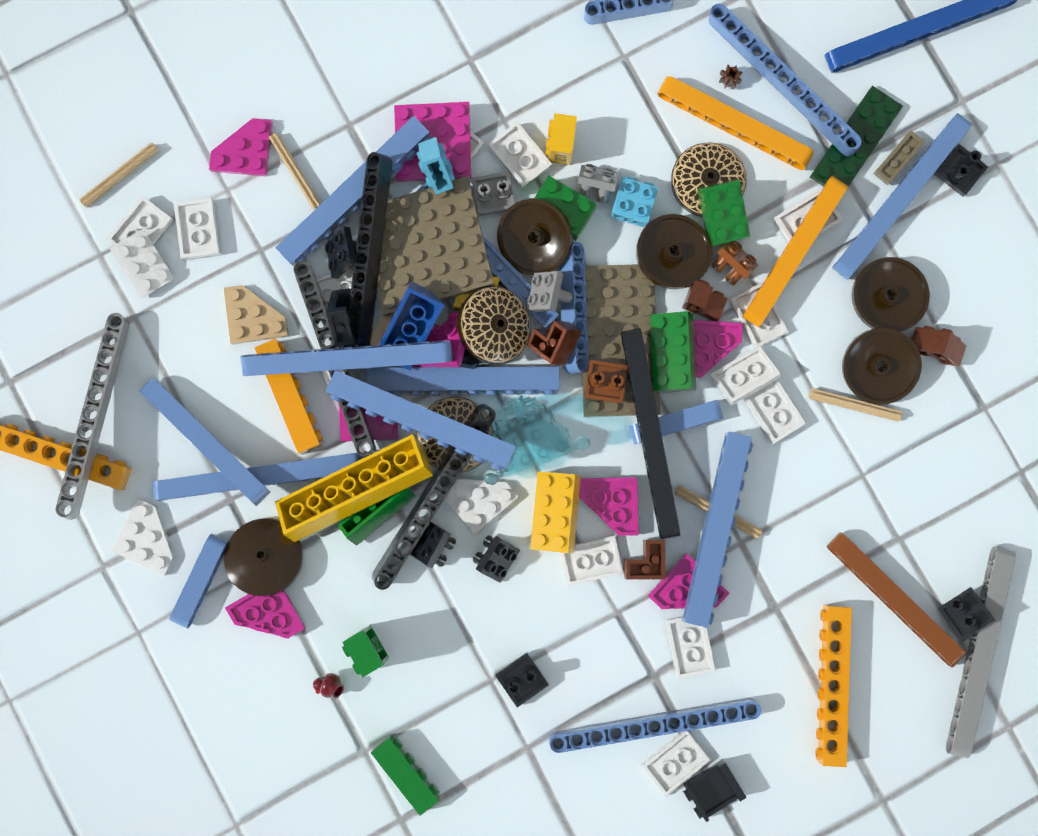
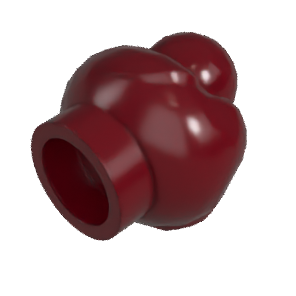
M334 673L326 674L324 679L316 678L313 682L315 693L321 694L325 698H338L344 691V685L341 684L340 677Z

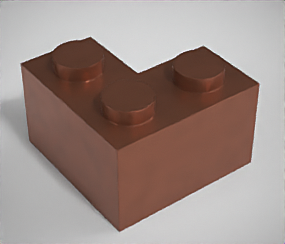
M695 280L688 290L682 309L709 320L718 321L728 298L724 297V294L719 291L712 292L713 287L709 286L710 283L707 281Z
M554 321L550 330L534 328L527 346L550 364L566 365L582 331L570 322Z
M924 326V328L916 327L912 336V341L916 344L920 355L934 357L941 364L960 366L966 345L961 341L960 337L953 334L952 330L946 328L936 330L930 326Z
M643 540V559H624V579H666L665 540Z

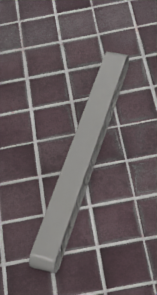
M112 313L106 320L55 511L58 516L67 520L76 519L81 510L126 342L129 323L120 313ZM122 320L119 326L114 327L117 321ZM114 338H117L116 343L110 345V341ZM109 356H112L111 361L109 363H105V359ZM107 375L106 380L100 382L101 376ZM98 393H102L101 398L99 400H95V396ZM97 411L96 417L90 419L91 413ZM88 430H92L91 436L85 438V433ZM86 448L87 453L80 457L81 450ZM81 467V473L75 476V470ZM76 486V492L70 495V489ZM70 505L71 511L65 515L64 510Z
M993 546L989 554L979 598L996 621L970 637L946 742V752L948 754L969 758L972 753L1016 558V553L1012 550Z

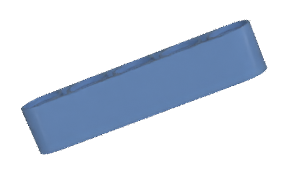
M594 0L586 4L584 20L587 24L595 25L663 13L672 8L674 0H669V2H664L663 0ZM648 1L651 5H645L643 2ZM625 5H632L633 8H627ZM607 8H613L615 11L610 12ZM595 11L597 14L591 15L588 12Z
M718 400L658 417L662 437L722 419L723 414ZM638 423L629 426L634 445L641 443Z
M212 533L208 536L170 615V621L187 629L191 626L222 562L228 543L227 540Z

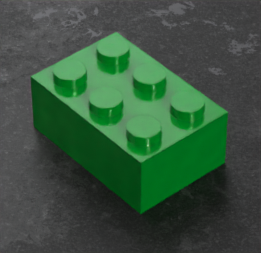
M550 175L547 176L534 197L550 201L564 212L572 229V239L575 241L581 235L597 207L595 202Z
M730 180L697 189L705 231L710 238L711 245L715 246L750 237L740 180Z
M371 624L342 642L344 645L342 649L345 655L351 657L354 662L352 664L354 671L357 675L361 674L362 678L383 666L390 658Z

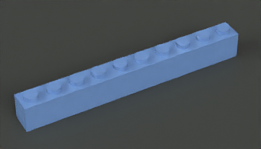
M413 116L376 152L387 155L392 159L391 175L393 173L397 174L407 160L410 161L416 156V152L419 150L418 143L429 140L432 136L419 120ZM366 161L275 247L291 265L294 266L299 261H306V256L318 250L320 243L324 239H329L338 226L344 225L350 214L359 211L362 202Z
M403 367L366 368V383L396 396H402V393H410V396H421V392H429L430 396H439L440 392H448L450 396H458L459 392H467V395L470 396L479 395V392H486V395H498V392H505V395H517V392H525V395H536V392H544V395H555V392H559V367H475L473 369L464 367H412L410 371Z
M336 370L325 391L331 395L330 399L339 403L342 400L349 402L347 406L356 410L361 407L366 410V414L372 417L382 416L384 417V422L394 425L396 422L402 425L401 429L412 433L415 430L419 432V437L430 440V438L438 440L436 444L445 448H448L449 445L455 447V452L464 456L469 453L474 456L473 460L483 464L485 461L492 463L491 467L502 471L503 468L509 469L517 451V447Z
M730 431L725 433L682 621L685 623L708 628L709 624L711 625L713 622L714 613H712V608L718 601L716 591L717 587L721 585L723 575L720 573L722 567L726 565L727 556L725 552L726 548H729L731 544V536L729 534L736 522L734 512L739 508L740 499L738 495L739 491H742L744 487L742 477L749 465V461H746L747 455L751 453L753 447L752 437Z

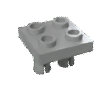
M592 164L581 165L577 184H581L579 193L584 195V192H586L585 197L590 199L592 187L599 188L596 201L601 203L602 196H604L603 204H607L610 191L615 192L618 173L611 168L599 169Z
M509 171L472 178L478 216L505 212L515 204Z
M559 271L534 273L530 296L528 297V311H556L559 301L564 303L571 302L572 293L560 289L564 273Z

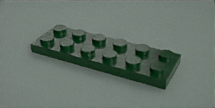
M872 85L846 122L860 136L861 145L855 154L845 156L831 144L810 175V178L824 187L830 177L834 176L849 187L903 105ZM847 142L849 147H854L853 143Z

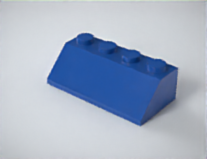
M410 281L378 345L425 342L445 304L427 288ZM402 365L401 367L410 371L413 365Z

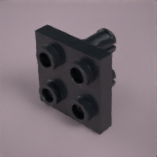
M958 144L935 171L934 175L964 197L988 166L980 160L982 155L979 151L969 152L962 145Z
M343 226L325 244V252L329 262L328 268L331 272V277L339 279L349 268H354V263L357 261L355 254L357 241L352 240L351 230L348 226Z
M430 522L410 555L430 568H433L435 564L443 567L445 563L441 562L440 559L446 562L447 557L442 555L441 552L444 547L449 550L453 549L454 546L450 545L449 542L455 545L456 539L450 537L451 533Z
M488 535L485 539L490 541V543L485 540L483 541V546L488 548L485 554L477 552L475 555L480 560L473 557V562L478 564L476 567L477 571L501 583L512 563L517 559L520 549L498 536L493 538L491 535Z
M972 587L938 608L961 642L996 621Z
M527 652L495 674L517 708L549 686V683Z

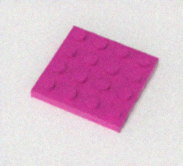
M469 101L394 105L395 133L411 117L415 116L430 132L432 136L430 139L436 137L439 144L443 143L446 151L445 155L450 160L455 179L463 177L472 179ZM417 154L412 160H407L402 165L403 168L396 174L397 182L426 181L427 177L421 171Z

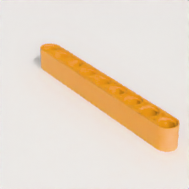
M666 76L657 92V95L666 102L799 170L806 169L814 154V151L808 146L674 77Z
M834 176L830 177L742 316L744 319L757 327L763 323L846 192L848 185Z

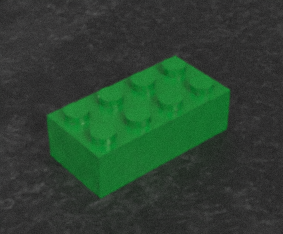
M689 311L650 315L653 391L659 393L695 391L696 368L693 314Z

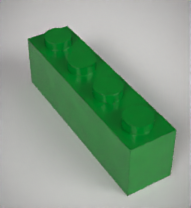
M408 487L346 517L338 524V527L345 537L357 546L414 499L416 495Z
M390 735L371 751V755L419 816H421L439 801L440 791L435 784L428 782L426 779L428 776L422 768H417L414 764L415 759L409 752L405 753L401 748L403 746L401 741L397 737L394 738Z

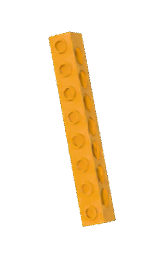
M6 423V426L0 424L1 451L64 472L66 471L72 444L63 441L58 444L54 442V438L45 435L42 438L37 437L34 431L25 429L22 432L18 430L16 425ZM18 436L20 441L15 445L14 440ZM37 442L38 448L36 451H33L32 446ZM55 448L56 455L52 458L50 453ZM87 449L81 450L80 457L87 453ZM97 453L93 461L89 480L117 490H125L132 468L127 467L126 462L120 460L112 462L108 460V456ZM107 466L111 468V473L108 476L105 475V468ZM81 467L75 470L76 476L81 473Z
M823 605V609L820 611V620L823 621V626L819 633L822 649H819L821 668L818 670V679L821 680V684L817 691L820 708H817L819 728L816 729V738L819 742L818 748L815 750V756L822 766L847 767L852 608L847 606ZM834 621H837L838 628L837 630L833 631L831 628V624ZM836 640L838 647L832 651L831 643ZM836 660L837 667L831 670L830 663ZM835 680L836 687L830 690L829 684ZM835 700L836 706L833 709H829V702ZM834 720V728L828 729V723ZM834 740V747L828 749V742Z

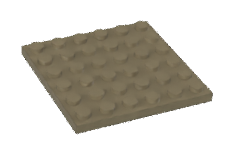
M468 177L453 180V189L437 195L433 188H427L388 200L377 285L385 317L394 314L410 281L427 288L441 301L495 285Z

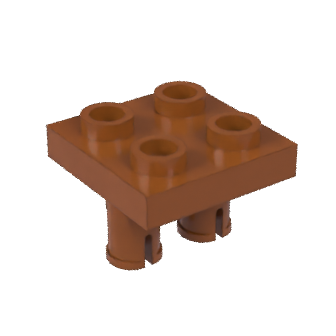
M737 241L726 243L717 252L720 257L712 263L714 269L720 264L716 269L719 273L728 264L734 268L725 277L727 282L734 277L729 283L733 286L741 277L746 279L758 266L755 257L747 254L743 250L742 245Z
M590 360L584 398L622 404L627 366Z

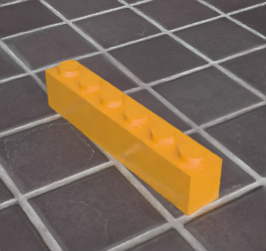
M276 338L254 347L257 354L287 352L284 343H280ZM293 373L266 375L298 454L302 455L323 446L321 443L323 440L322 434L319 429H315L313 424L316 423L315 417L312 412H308L306 407L309 405L308 400L304 394L301 395L299 390L301 384L298 377L294 378Z

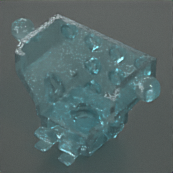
M520 395L504 402L501 410H498L500 420L494 422L496 429L493 430L495 438L516 446L517 451L508 470L504 468L502 471L490 469L484 473L483 478L488 485H494L498 482L499 478L510 476L574 452L577 449L585 451L590 447V440L587 436L581 435L573 442L569 429L556 422L552 410H547L545 403L538 405L535 397L530 399V397Z

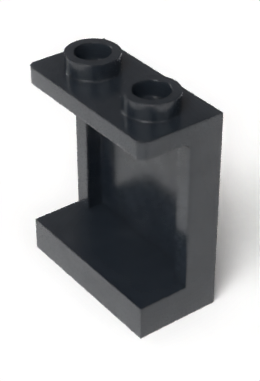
M351 289L332 291L326 315L335 347L355 344V337L348 315Z
M723 759L683 783L686 789L683 793L689 802L693 800L696 807L693 809L698 818H704L706 822L710 821L708 819L710 816L737 799L741 802L747 798Z

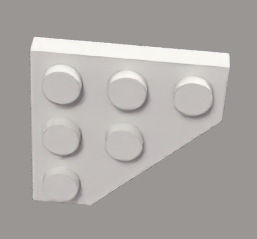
M458 478L445 500L470 530L476 534L516 500L518 495L506 482Z
M137 498L112 552L166 576L175 557L170 549L164 525H162L158 507Z

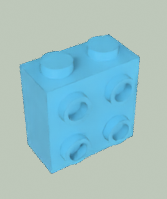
M436 137L418 143L419 152H417V156L420 161L419 166L422 173H425L427 177L426 182L429 189L433 188L436 195L453 189L452 181L455 180L450 160L445 155L446 151L443 143L439 144Z
M630 176L622 177L610 218L645 228L649 222L658 187H655L651 182H638L637 179Z

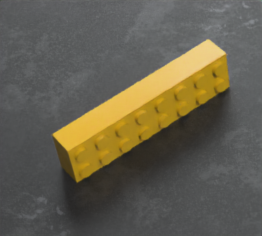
M412 434L275 501L283 534L293 542H297L433 476L422 443Z

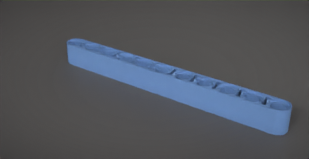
M720 3L713 5L708 19L709 24L845 156L855 154L861 145L860 136L725 5ZM714 14H719V15H721L722 17H719V18H718V17L714 16ZM727 27H733L735 30H729ZM745 39L748 43H742L740 40ZM753 52H759L761 56H756ZM766 65H772L774 69H769ZM780 78H786L787 82L781 81ZM793 90H797V91H799L801 94H800V95H796V94L793 92ZM806 103L813 104L814 108H809ZM820 116L826 117L827 121L821 120ZM833 129H838L841 134H836ZM847 142L853 143L854 147H849Z
M959 113L949 121L834 264L833 270L846 280L852 276L973 125Z
M451 341L289 351L240 356L243 376L453 361Z
M358 453L247 469L264 486L324 478L361 460L362 456ZM222 472L152 482L154 501L239 490Z
M742 699L562 730L550 735L549 745L553 752L563 753L754 720L760 716L761 707L752 699ZM750 704H754V711L747 713V707ZM730 708H735V715L728 717L727 711ZM711 711H716V718L708 720V714ZM693 714H696L697 721L695 723H689V717ZM672 718H678L676 726H669V721ZM653 721L659 722V727L656 730L650 729V724ZM635 724L640 725L638 733L630 732L631 726ZM613 728L621 729L619 736L614 737L611 735ZM595 731L602 733L601 738L598 740L591 738L592 733ZM574 735H581L583 737L582 741L574 743L572 741ZM561 738L563 744L556 747L553 745V740Z

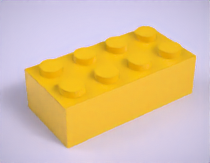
M538 471L530 549L574 553L581 476Z

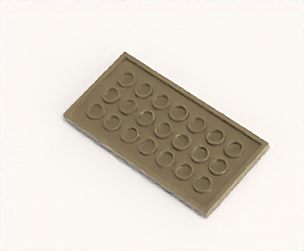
M638 264L585 266L589 361L596 360L626 365L621 331L641 328L653 387L650 315L656 314L655 284L643 274ZM588 370L582 372L583 417L636 416L628 371L622 404L584 398ZM653 391L657 413L660 415L659 392Z

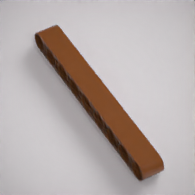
M839 532L826 546L837 559L948 666L953 668L966 655V652L847 536Z

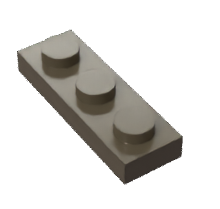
M910 130L873 174L886 185H889L925 141Z

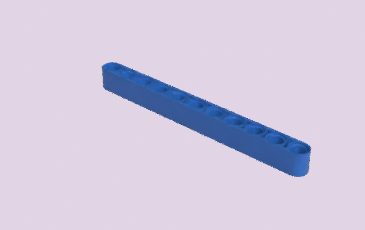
M962 0L832 49L824 57L831 73H835L1013 5L1018 0Z

